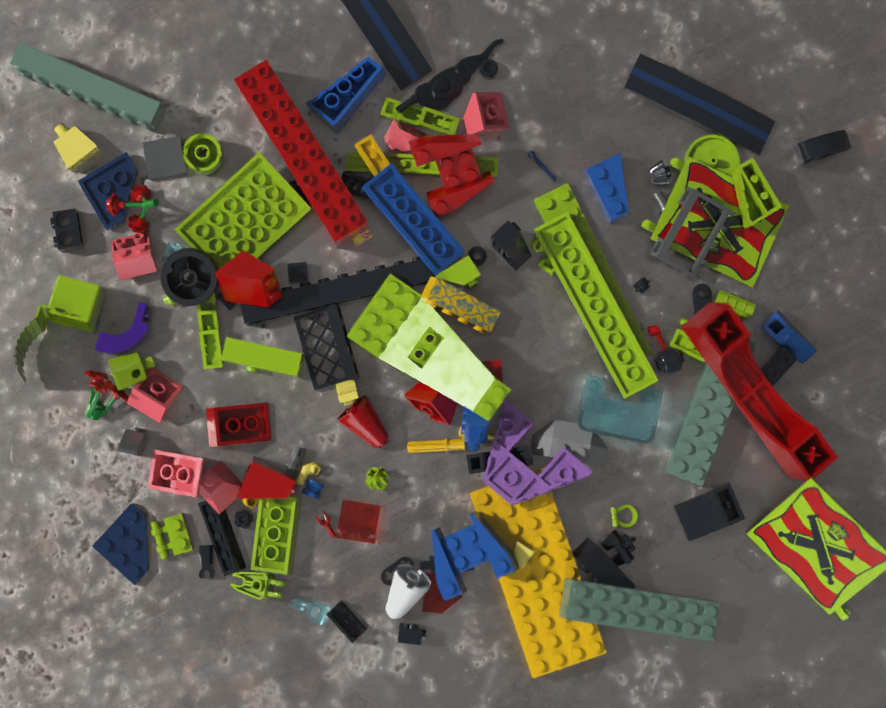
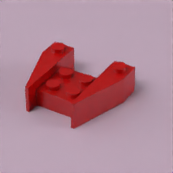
M478 134L427 135L409 141L417 167L436 161L444 186L426 192L432 212L436 217L453 212L494 182L491 171L480 174L472 148L482 145Z

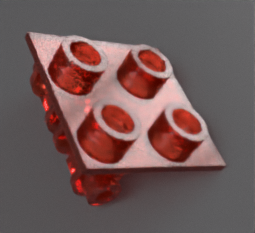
M342 500L336 538L374 544L380 506Z

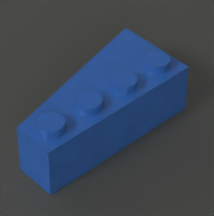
M369 56L349 70V73L337 79L329 88L321 91L313 100L305 103L311 112L337 132H339L386 75L383 67Z

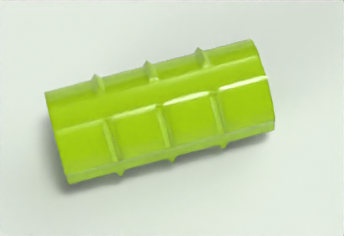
M721 289L714 303H729L737 315L746 319L751 318L756 305L747 299L745 300Z

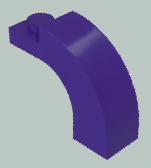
M142 302L138 303L134 322L128 331L119 335L99 332L95 351L117 355L130 352L141 345L152 325L145 323V320H149L151 313L149 305Z

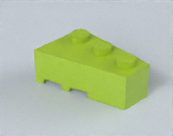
M754 158L743 162L731 170L744 229L751 227L782 208Z

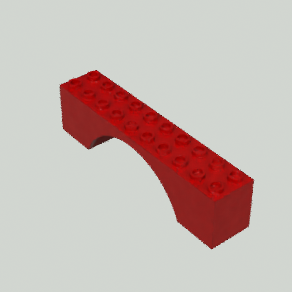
M267 59L235 78L234 81L238 90L283 158L337 249L370 229L367 219Z
M708 303L681 326L789 478L807 481L811 477L815 479L838 459V456L819 429L792 409L766 379L751 351L749 342L751 333L729 303Z

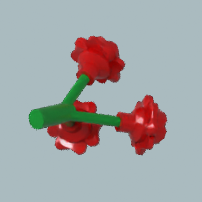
M135 185L134 189L130 191V201L134 203L120 201L118 195L112 193V196L107 198L106 210L116 217L120 209L142 206L144 208L142 213L138 216L134 214L133 217H129L127 226L131 228L132 232L143 234L144 231L148 232V225L150 224L148 221H145V214L148 208L158 206L159 200H151L152 190L148 189L146 185Z

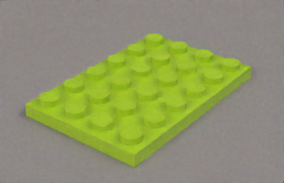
M258 152L174 230L191 248L202 250L211 256L219 270L243 250L258 258L312 208L271 163Z

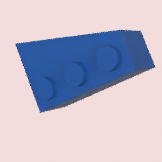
M618 153L586 169L584 173L609 224L627 216L629 213L621 154Z

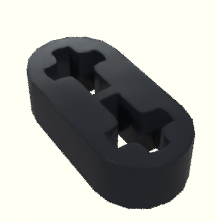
M409 557L398 559L382 572V582L385 585H391L392 582L390 580L386 581L384 579L386 577L385 573L387 571L389 573L394 572L397 566L402 564V560L405 562L409 561L410 565L414 566L413 560Z

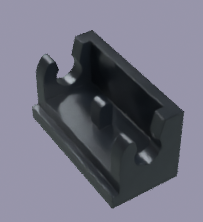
M342 600L326 614L351 643L367 630L365 625Z

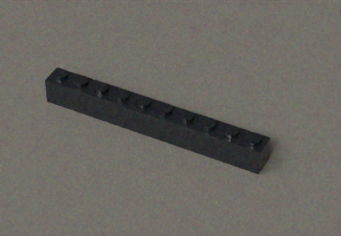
M418 256L411 258V262L404 263V260L393 262V266L390 267L379 265L374 267L372 271L367 272L366 269L355 271L356 274L351 276L345 273L337 275V279L333 280L329 278L319 279L318 283L312 285L311 282L299 284V288L292 289V286L281 288L282 297L270 307L240 304L244 324L250 325L328 307L332 304H341L374 296L390 273L410 287L427 284L431 277L430 269Z

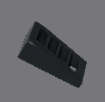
M343 171L341 179L345 186L348 178H351L347 188L350 194L372 201L365 191L363 193L360 192L363 183H367L371 179ZM358 180L357 187L353 190L354 184Z

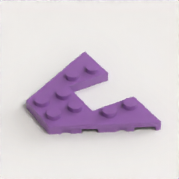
M506 399L504 400L486 471L483 476V482L511 506H515L593 475L592 470L564 447L539 475H536L510 452L534 427V423Z

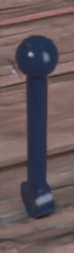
M529 151L528 156L533 158L550 179L555 182L557 178L535 156L534 151Z

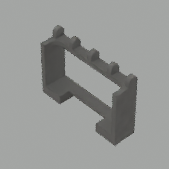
M686 187L678 202L683 207L665 239L659 237L650 254L699 281L700 276L696 272L701 263L708 265L709 262L704 260L711 246L714 248L718 247L717 244L713 243L720 229L725 232L728 228L724 227L723 224L728 215L735 216L736 213L699 191ZM697 197L720 209L722 213L692 268L686 270L665 258V255Z

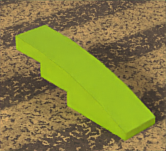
M389 97L384 98L379 116L391 120L395 118L405 124L432 132L455 135L460 118L417 105H412L399 114L395 107L403 102Z
M214 292L207 301L197 305L204 369L223 367L216 293Z

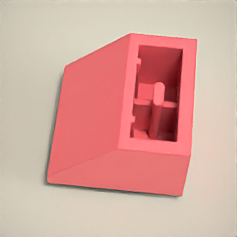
M144 232L143 234L136 233L111 241L113 264L120 281L157 271L149 232Z

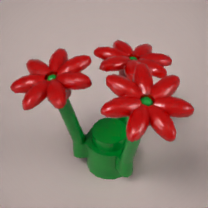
M92 370L84 372V374L92 377V382L89 383L92 389L87 404L88 408L85 412L88 418L99 420L100 416H105L108 409L120 397L126 402L129 399V396L125 394V390L118 391L117 386H114L111 381H104V379H109L107 374H101V372H94ZM107 390L114 392L112 399L103 408V403L98 401L101 392L104 394L108 393Z

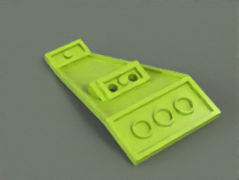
M390 273L346 336L379 359L471 409L489 421L509 394L511 388L491 374L433 307L425 304L426 300L421 298V293ZM432 335L434 338L432 341H428L426 337ZM420 350L422 355L418 357L415 353Z

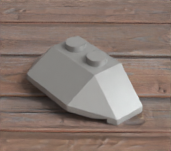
M555 419L532 435L531 450L534 455L554 458L564 447L584 465L605 468L608 449L593 426Z

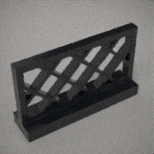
M332 304L328 307L294 317L314 390L360 378L350 340L346 336L347 330L339 304ZM327 312L329 316L326 325L317 321L319 315ZM308 318L313 321L308 331L301 327V319ZM315 323L324 327L320 337L311 333ZM327 329L334 334L331 344L322 339ZM309 335L318 339L313 349L306 344ZM321 341L329 345L325 355L316 351ZM332 348L339 352L336 362L327 357ZM314 353L323 358L318 367L314 366L311 362ZM325 360L335 364L330 374L321 369ZM337 366L344 370V378L338 379L332 376ZM319 371L328 376L325 383L318 385L316 380Z

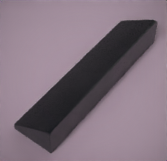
M206 500L198 503L224 576L246 568L226 509L218 514Z

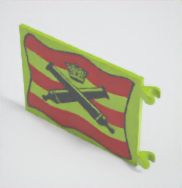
M689 156L685 162L678 158L671 159L669 165L681 170L657 225L650 220H644L641 227L653 232L651 240L656 242L659 237L665 239L683 207L678 202L686 187L699 191L736 213L735 216L728 215L723 226L728 229L726 232L720 229L713 242L718 247H710L704 258L709 263L705 266L753 288L790 205L778 200L782 208L751 227L744 229L732 177ZM697 197L670 249L696 261L722 211Z
M813 477L807 480L747 532V535L829 615L836 611L843 621L847 620L851 613L843 604L883 571H886V548Z

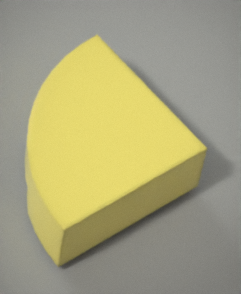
M517 541L514 555L517 563L524 569L534 552Z

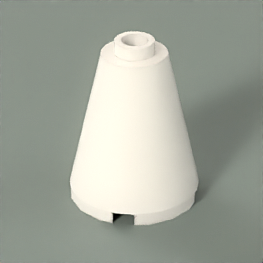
M401 564L394 571L386 605V612L392 619L403 618L430 588L431 580L428 575L420 569L418 572L413 570L414 566Z

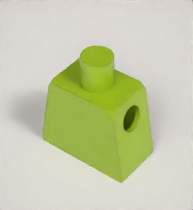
M138 352L107 360L118 391L147 378L145 370L155 367L152 356L140 359Z

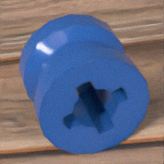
M307 478V485L301 493L320 499L319 493L324 489L325 485Z

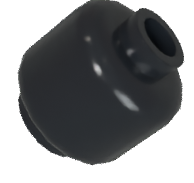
M674 347L658 352L657 358H655L658 371L663 372L665 375L680 371L682 363L685 362L683 353L681 351L678 352Z

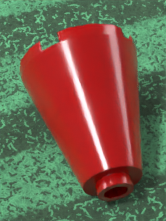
M366 395L358 398L349 409L346 408L337 418L340 424L373 448H382L388 443L387 438L389 435Z

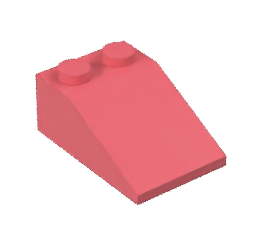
M154 450L148 488L198 497L204 458L171 451Z

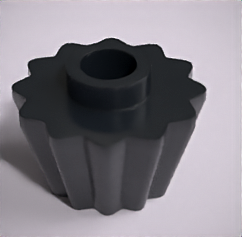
M663 160L649 169L655 186L671 185L669 177H672L669 166L665 167Z

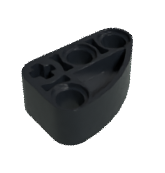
M840 130L802 141L795 145L794 151L799 165L802 166L844 152L852 147L846 130Z

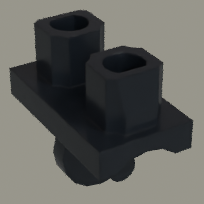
M615 529L602 542L607 551L615 547L619 552L612 557L613 562L617 566L625 563L628 565L635 559L631 553L636 550L633 542L636 541L635 536L630 539L626 533L620 536Z

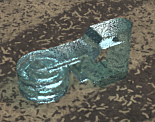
M298 598L290 599L293 603H289L288 606L296 610L303 611L301 605L305 606L307 604L305 613L308 614L310 621L322 625L329 606L318 602L311 604ZM314 607L320 608L317 618L312 617L310 614Z

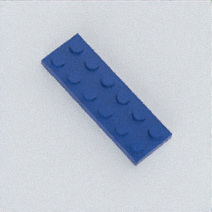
M392 163L362 187L435 276L465 252Z

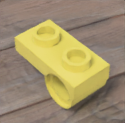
M354 379L335 384L340 403L344 402V405L353 404L359 398Z

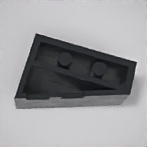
M507 220L491 236L490 245L517 271L532 254L520 233L521 228L515 222L510 223Z

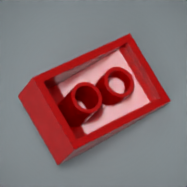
M268 402L206 409L209 447L271 441Z

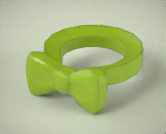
M624 504L618 508L612 507L610 509L612 526L615 528L618 526L628 528L637 521V511L631 505ZM625 508L629 509L633 515L631 522L627 524L617 519V514Z

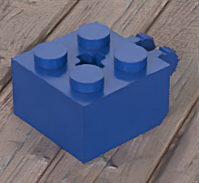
M463 406L461 434L464 435V442H468L469 450L473 452L479 448V443L483 444L487 441L490 420L487 421L471 409Z

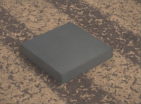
M180 136L142 142L149 180L187 174Z

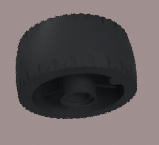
M196 248L180 249L172 253L164 262L160 274L161 285L166 295L172 301L184 306L199 305L207 301L216 291L218 280L215 272L218 268L214 260L206 252ZM187 272L192 273L195 280L187 282L184 279V274Z

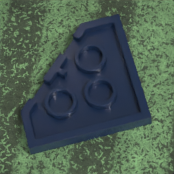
M127 152L78 180L79 185L107 231L123 222L127 207L120 209L117 216L114 217L111 215V212L106 210L107 198H110L112 193H115L120 201L129 203L130 191L134 185L137 168Z
M131 503L92 547L132 584L136 585L149 571L146 531L147 517Z

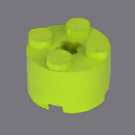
M195 134L184 145V160L190 169L197 174L203 176L212 174L221 167L224 161L223 149L219 142L211 135ZM203 151L207 156L203 157L200 153Z

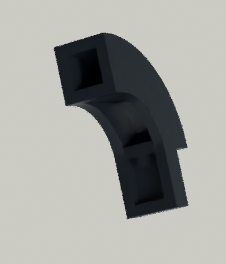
M531 445L513 448L510 452L524 465H534ZM490 452L466 455L469 474L486 471Z

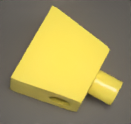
M61 123L54 129L59 136L54 141V144L71 172L100 150L76 126L68 130L64 123Z

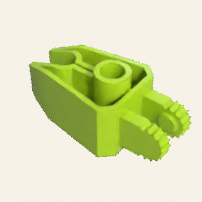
M238 572L232 575L243 579V582H246L242 585L231 583L235 590L258 600H267L270 597L282 599L283 594L280 592H272L273 585L285 586V582L274 580L272 573Z

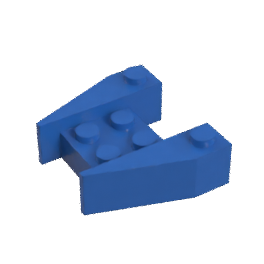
M478 511L469 514L473 525L444 537L440 527L432 530L436 580L444 601L466 592L467 588L460 573L484 562L490 561L497 579L520 569L512 550Z

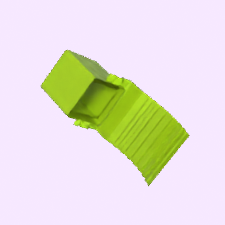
M58 275L49 305H39L35 319L29 322L28 326L24 327V331L20 333V338L16 341L15 364L24 382L27 381L23 369V360L26 358L25 353L28 352L29 345L33 344L32 341L36 340L37 336L46 330L49 320L62 326L65 325L94 333L105 298L101 286Z

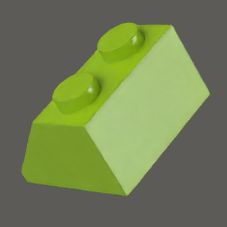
M469 255L436 275V278L456 288L465 289L468 287L469 290L479 284L481 277Z

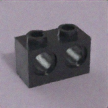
M74 208L52 212L53 217L50 218V222L56 236H53L55 248H58L61 252L84 249L79 211ZM69 217V223L62 226V218ZM71 235V243L65 245L64 238Z
M783 346L763 365L761 371L773 387L798 359Z

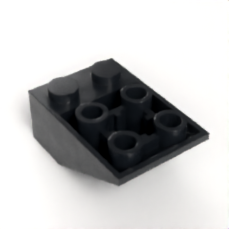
M730 483L721 485L674 506L689 541L745 519Z

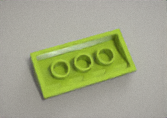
M288 496V498L259 499L251 570L292 574L301 497Z

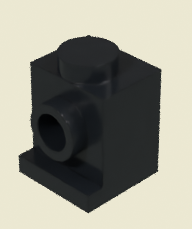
M400 622L397 643L421 645V641H425L426 629L419 628L418 624L408 623L407 627H405L404 622Z

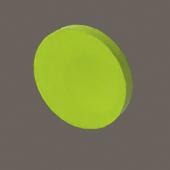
M706 135L695 140L688 148L684 159L685 162L689 156L732 177L731 170L740 165V156L734 144L719 135Z

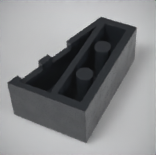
M588 537L572 552L573 556L581 563L579 567L586 574L590 572L594 576L592 578L594 582L629 588L636 587L604 551Z

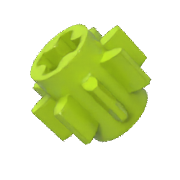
M373 467L367 472L365 482L372 491L375 489L383 490L387 487V479L390 476L383 467L379 469Z

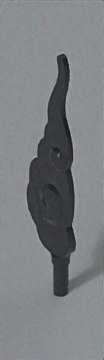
M494 40L482 53L461 59L455 66L439 72L428 83L419 85L409 99L395 107L396 111L400 114L417 103L428 108L441 109L447 107L454 98L461 94L463 85L470 80L471 74L476 71L480 63L488 59L493 49L503 43L504 40Z

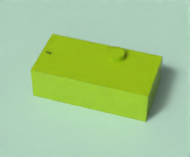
M226 337L221 360L225 363L247 367L246 371L257 373L258 370L300 379L305 356L298 352Z

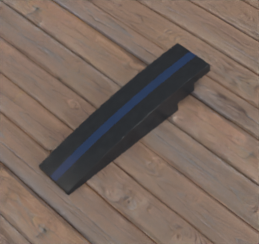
M338 0L400 91L432 71V68L387 0Z
M641 53L624 86L625 90L657 106V109L713 135L722 136L733 144L759 156L775 124L774 120Z

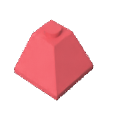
M475 92L472 94L464 115L467 134H478L481 136L509 129L501 92Z
M394 118L384 136V140L387 143L386 146L394 151L397 149L411 151L409 141L427 136V134Z
M220 461L202 475L199 494L220 514L238 498L237 493L240 486H242V482Z

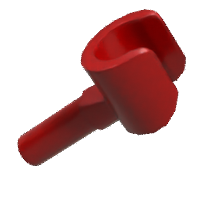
M656 325L649 326L647 329L650 337L656 336L663 350L666 349L667 346L662 339L660 328Z
M322 511L325 518L320 520L316 515V520L319 524L328 530L332 538L336 537L329 524V516Z

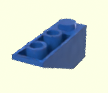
M779 309L763 322L762 326L802 364L817 352Z

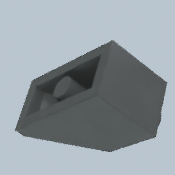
M132 427L131 430L126 429L117 451L142 456L147 434L142 433L143 429Z

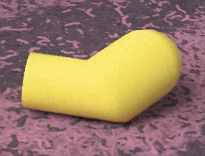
M315 462L303 465L295 482L305 485L308 476L320 473V465Z

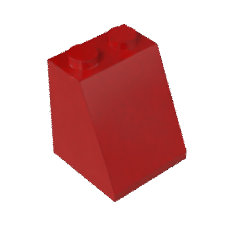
M244 250L215 272L223 299L227 302L270 307L282 297L274 268Z

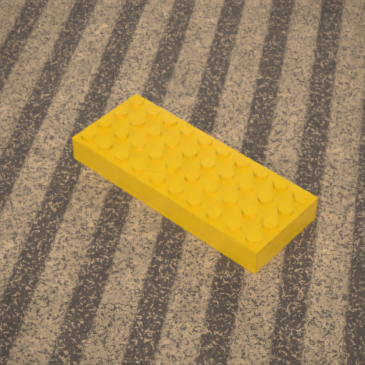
M543 468L535 470L533 472L536 475H539L542 472ZM489 486L469 493L475 512H479L512 550L513 554L517 541L534 552L524 569L518 564L520 569L498 578L532 678L606 654L597 624L567 620L559 617L565 578L581 580L552 493H545L515 506H511Z

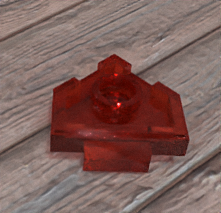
M427 573L431 584L429 590L424 594L422 612L442 614L463 596L460 594L444 601L437 585L436 574Z

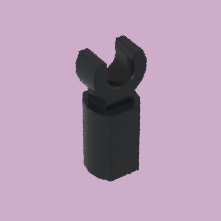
M199 545L200 565H202L199 577L203 579L204 571H208L210 578H213L214 571L211 568L213 564L212 545Z

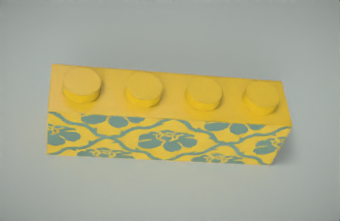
M430 277L421 295V298L426 300L425 304L433 308H436V306L442 309L441 312L450 317L452 314L458 317L457 321L465 325L470 323L474 326L473 329L482 334L484 331L492 332L501 313L436 277Z

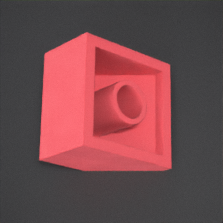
M150 368L145 373L147 378L138 382L133 387L127 404L160 423L170 411L184 386L158 370Z

